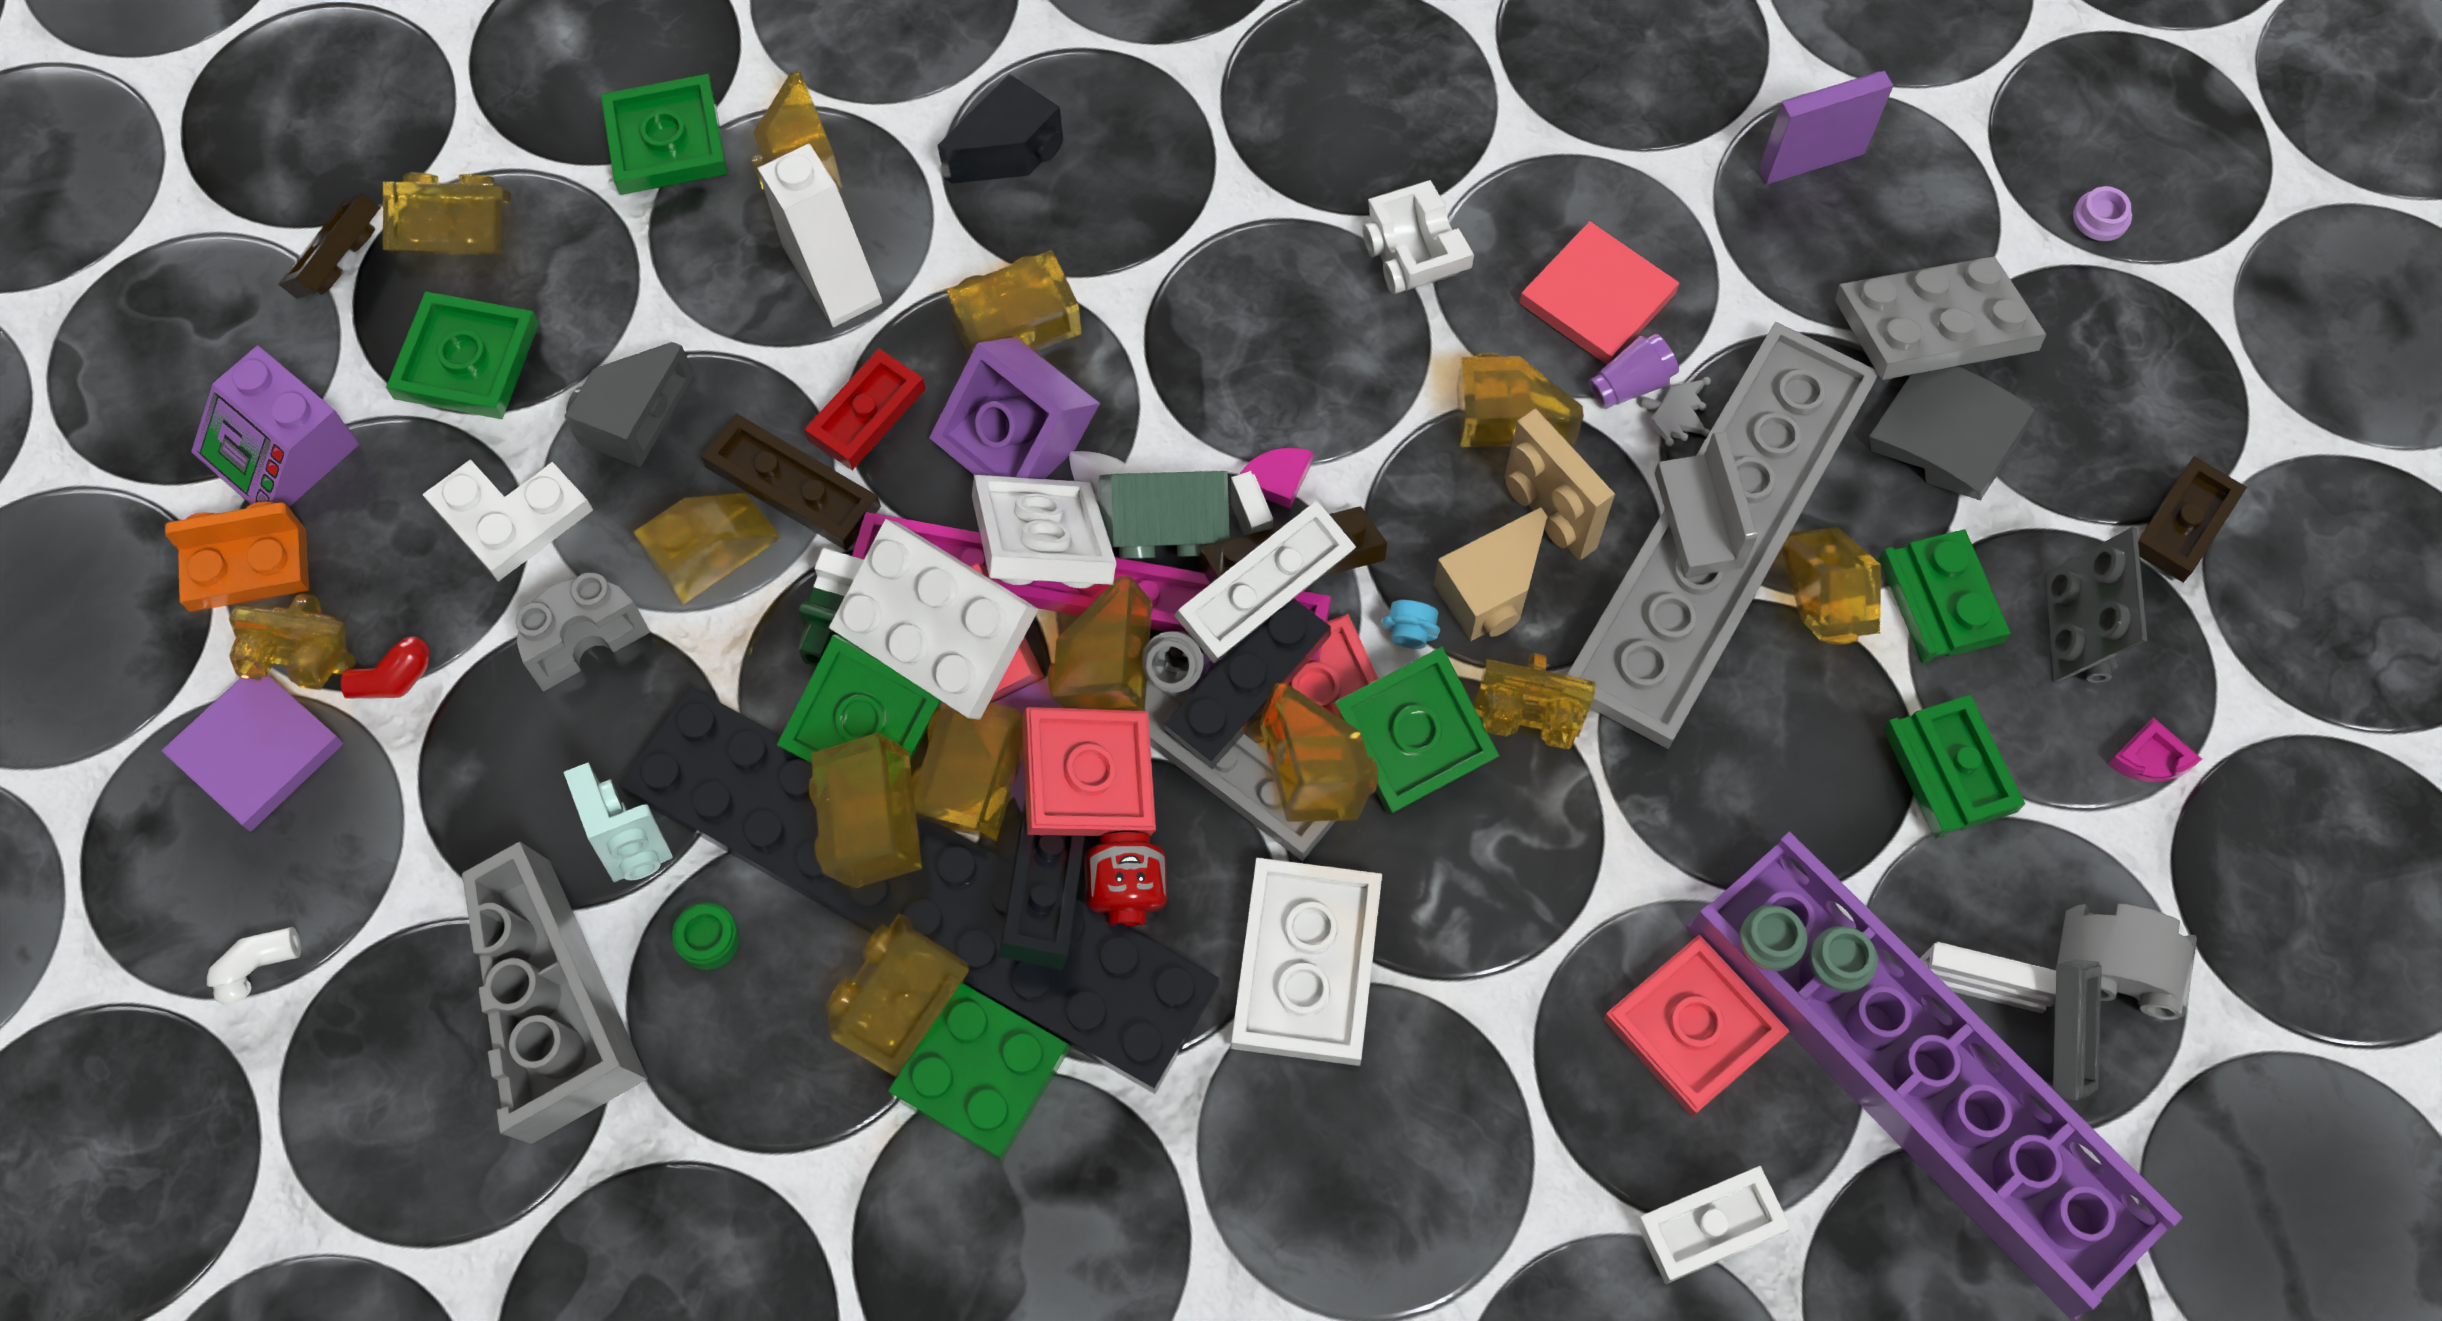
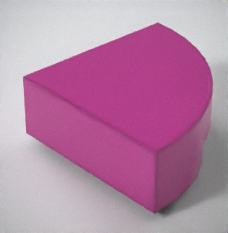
M1301 448L1271 450L1250 461L1240 474L1251 471L1252 475L1255 474L1266 500L1291 508L1313 462V451Z
M2153 717L2108 765L2119 773L2136 780L2164 782L2183 776L2195 767L2202 758Z

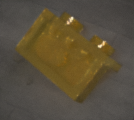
M405 173L403 182H383V250L400 253L501 255L502 204H511V192L495 185L493 177L478 174L459 175V183H439L438 176L425 173Z
M901 913L897 915L890 927L881 924L874 931L862 953V958L866 959V962L853 981L847 977L840 981L825 1007V1011L830 1013L828 1016L830 1038L895 1077L969 972V966L966 961L915 931L912 921Z

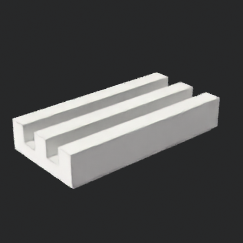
M1941 942L1934 943L1920 958L1953 992L2038 1013H2043L2046 1011L2047 1006L2051 1007L2055 1004L2056 970Z

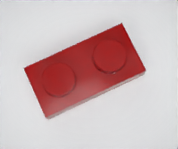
M878 349L804 429L808 441L853 471L926 390L923 377L881 349Z

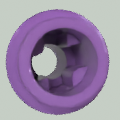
M1653 334L1648 338L1639 336L1598 372L1595 377L1588 381L1589 387L1598 403L1604 409H1608L1613 405H1618L1668 386L1670 378L1679 372V366L1669 345L1660 335Z

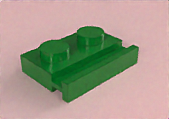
M1965 529L1910 542L1907 547L1895 550L1893 547H1889L1883 550L1879 557V562L1922 663L1930 662L1934 657L1942 655L1950 657L2002 644L2009 637L2011 632Z
M1971 694L1916 711L1912 716L1900 720L1898 717L1891 719L1883 728L1935 839L1944 837L1947 833L1959 829L1963 831L2018 813L2025 805Z

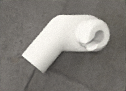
M290 927L238 940L209 968L207 986L213 987L214 999L221 1004H232L241 1001L251 991V984L246 976L257 967L299 958L301 955V943L296 929Z

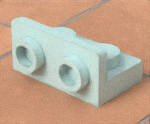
M589 762L564 771L587 838L613 882L621 879L638 880L656 872L661 866L660 863L673 858L670 848L648 805H641L627 811L624 803H621L612 780L609 779L600 783Z

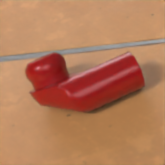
M406 637L390 649L375 669H345L341 678L343 696L345 699L400 698L404 696L420 679L429 665L430 649L428 645L418 637Z

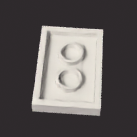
M974 475L972 500L989 578L1000 579L1013 585H1026L1033 581L1061 582L1073 588H1088L1094 584L1113 585L1116 560L1091 482Z
M885 519L829 628L967 718L980 720L1039 609L900 523Z
M1256 858L1231 1049L1360 1066L1382 881L1381 873Z

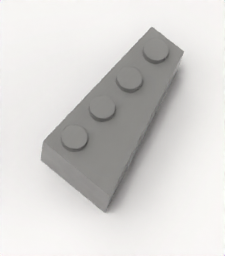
M519 841L463 872L462 877L473 952L479 955L483 980V986L479 987L482 1012L488 1014L493 1050L488 1051L491 1076L498 1081L501 1109H497L500 1134L533 1144L646 1081L648 1078L550 860Z

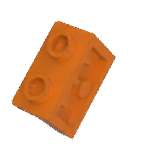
M257 502L249 505L246 509L218 514L209 512L195 513L187 517V519L165 524V536L178 549L180 603L189 612L309 591L306 528L285 503Z

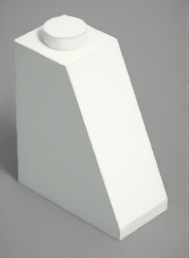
M810 143L758 167L782 247L831 326L834 328L882 304L880 293L838 188Z

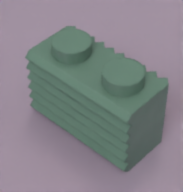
M1227 471L1099 475L1100 513L1111 547H1119V558L1155 557L1156 545H1177V556H1199V548L1201 546L1230 539Z

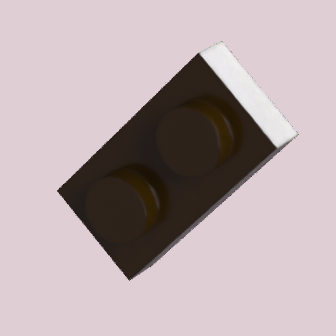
M363 193L344 200L278 285L296 299L318 292L320 295L327 292L343 272V269L337 264L349 249L353 253L358 251L374 233L375 227L369 222L380 210V207Z
M2194 456L2183 469L2138 538L2139 556L2184 583L2195 570L2247 487Z

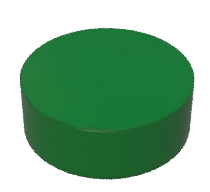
M699 903L687 908L677 918L672 930V942L677 953L688 965L700 970H711L723 966L735 955L740 943V931L737 923L725 908L714 903Z

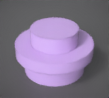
M2103 186L2085 193L2078 200L2073 211L2074 222L2083 234L2099 241L2115 240L2121 237L2131 224V202L2122 191L2114 187Z

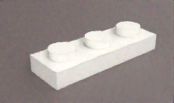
M1316 500L1182 606L1174 616L1214 663L1349 555L1356 546L1318 500Z

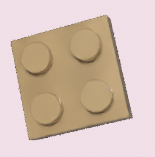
M1535 408L1516 423L1504 475L1506 486L1512 497L1522 506L1529 505L1533 511L1542 507L1548 516L1545 530L1550 539L1560 548L1567 547L1580 561L1598 548L1615 493Z

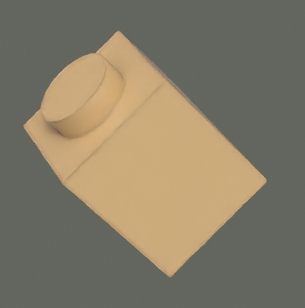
M1542 507L1438 559L1433 585L1470 642L1486 633L1491 637L1503 634L1520 620L1548 517Z

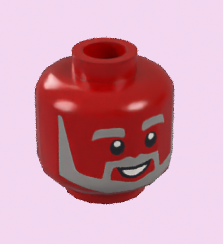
M1138 832L1105 834L1100 836V845L1089 849L1085 854L1086 904L1094 912L1108 914V925L1123 924L1127 927L1146 925V913L1158 911L1166 905L1168 899L1166 854L1160 846L1150 843L1149 834Z

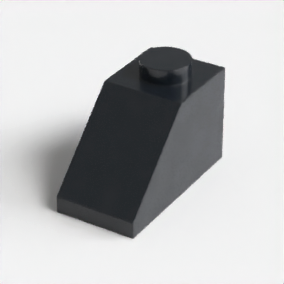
M1008 74L937 145L944 179L953 184L1029 176L1043 161L1051 160L1062 145L1063 131L1060 107L1011 74Z

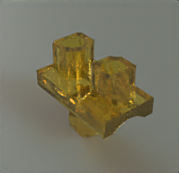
M299 594L294 598L289 609L275 607L272 611L236 605L228 618L236 637L229 657L236 675L240 678L261 681L262 678L268 675L272 665L276 663L286 665L285 668L290 681L299 687L321 690L332 673L343 674L345 669H352L356 662L354 655L350 654L346 648V629L344 623L337 621L335 616L321 614L320 601L316 596Z
M1533 652L1531 654L1527 667L1486 659L1481 681L1472 704L1478 716L1483 718L1484 729L1487 733L1507 737L1510 734L1517 733L1519 725L1541 729V738L1545 741L1546 745L1569 749L1572 747L1575 737H1579L1595 696V681L1547 672L1546 655Z

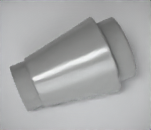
M1164 632L1152 638L1146 645L1142 655V668L1150 683L1158 689L1166 692H1181L1193 686L1200 678L1203 670V655L1199 645L1188 632ZM1170 647L1182 650L1184 652L1183 656L1188 659H1175L1170 653Z

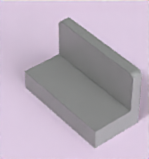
M1724 431L1712 434L1704 455L1658 462L1654 473L1685 578L1743 568L1757 539L1754 520L1727 433Z

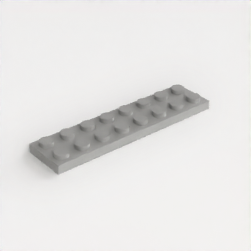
M1775 321L1696 455L1705 454L1713 433L1724 431L1727 433L1757 530V539L1744 567L1685 578L1664 509L1565 677L1560 692L1667 749L1670 748L1878 377L1875 369Z

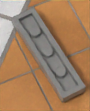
M1142 670L1111 704L1110 710L1148 711L1150 746L1303 861L1341 816L1342 807L1245 734L1213 769L1209 768L1165 732L1164 723L1188 698L1190 693L1186 690L1181 692L1160 690L1150 683Z

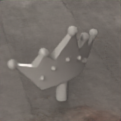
M1709 377L1671 386L1663 402L1648 397L1643 398L1641 407L1655 411L1651 419V426L1665 439L1667 446L1674 444V440L1671 437L1686 441L1688 434L1683 433V431L1701 434L1704 437L1709 435L1710 430L1704 428L1694 412L1697 409H1706V404L1701 402L1697 394L1705 385L1711 383Z

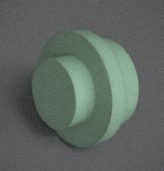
M1765 905L1753 910L1746 917L1740 928L1739 939L1744 954L1753 964L1765 970L1781 971L1792 967L1800 960L1807 947V933L1802 921L1792 911L1781 906Z
M1835 926L1828 928L1816 938L1810 949L1809 959L1814 975L1826 987L1838 992H1853L1863 988L1874 977L1878 967V956L1873 943L1863 932L1852 927Z

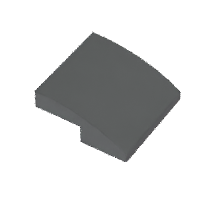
M1958 366L1912 374L1870 434L1871 452L1924 468L1927 484L1981 501L2035 418V409L2004 388Z

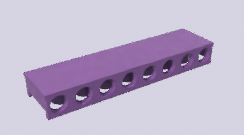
M1790 831L1780 839L1773 849L1715 901L1705 906L1697 917L1687 925L1686 929L1695 938L1699 934L1788 1028L1789 1033L2072 1321L2077 1320L2082 1314L2093 1310L2102 1301L2101 1298L2148 1249L2168 1229L2175 1227L2183 1218ZM1789 857L1794 859L1804 869L1807 876L1793 864ZM1836 903L1851 915L1854 922L1842 913ZM1765 905H1777L1787 908L1799 917L1806 929L1807 947L1803 956L1795 965L1781 971H1769L1756 966L1746 957L1740 945L1739 934L1742 923L1753 910ZM1835 926L1852 927L1863 932L1873 943L1878 956V967L1874 977L1863 988L1853 992H1838L1826 987L1814 975L1809 959L1810 949L1816 938L1828 928ZM1883 950L1891 954L1900 964L1902 969L1895 965L1887 957ZM1931 997L1937 1000L1940 1004H1942L1944 1008L1948 1011L1950 1016L1944 1013L1933 1002ZM1979 1045L1987 1049L1997 1059L1999 1064L1989 1058ZM2029 1094L2038 1099L2047 1108L2049 1113L2041 1109ZM2080 1145L2091 1151L2101 1164L2092 1159ZM2132 1196L2136 1197L2143 1204H2145L2153 1215H2151L2150 1213L2145 1211L2140 1205H2138L2137 1202L2132 1198Z

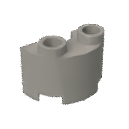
M584 573L577 578L550 586L532 600L531 603L526 604L520 609L515 622L518 629L517 645L522 662L543 692L580 672V658L589 648L605 646L614 653L651 632L632 599L619 586L607 582L602 575L597 573Z
M2082 904L2066 910L2057 964L2076 959L2098 961L2099 965H2102L2101 1001L2114 1000L2117 992L2137 999L2140 1010L2149 1016L2161 1019H2178L2184 1016L2188 1006L2197 937L2196 935H2181L2179 933L2180 920L2152 909L2118 904L2116 915H2102L2090 913L2086 904Z

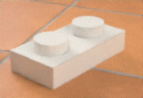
M1761 1166L1644 1214L1636 1220L1665 1284L1785 1234L1792 1229Z

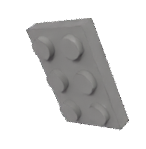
M1995 256L1842 283L1839 285L1835 297L1836 304L1881 380L2039 351L2046 337L2045 331Z

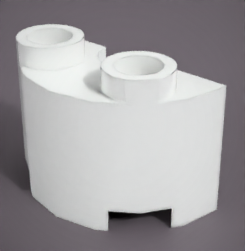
M1431 180L1368 199L1371 223L1364 224L1362 227L1364 242L1371 257L1381 256L1384 278L1389 291L1393 295L1455 276L1461 271L1472 268L1474 254L1459 228L1452 230L1447 218L1446 206Z

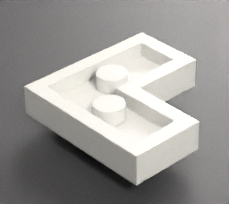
M471 459L422 494L435 512L498 582L593 511L585 496L553 462L505 497Z

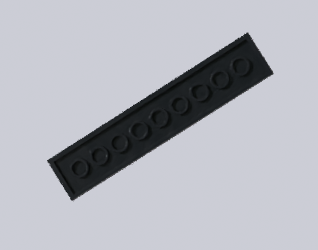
M691 686L620 783V788L629 797L644 805H648L652 810L952 980L960 981L1068 1043L1072 1048L1154 1094L1158 1091L1219 986V977L1123 924L1108 925L1107 915L1092 911L1087 904L1078 899L1075 902L1068 957L1063 970L998 957L1013 870L1012 863L891 796L889 798L872 796L777 745L781 737L780 735Z

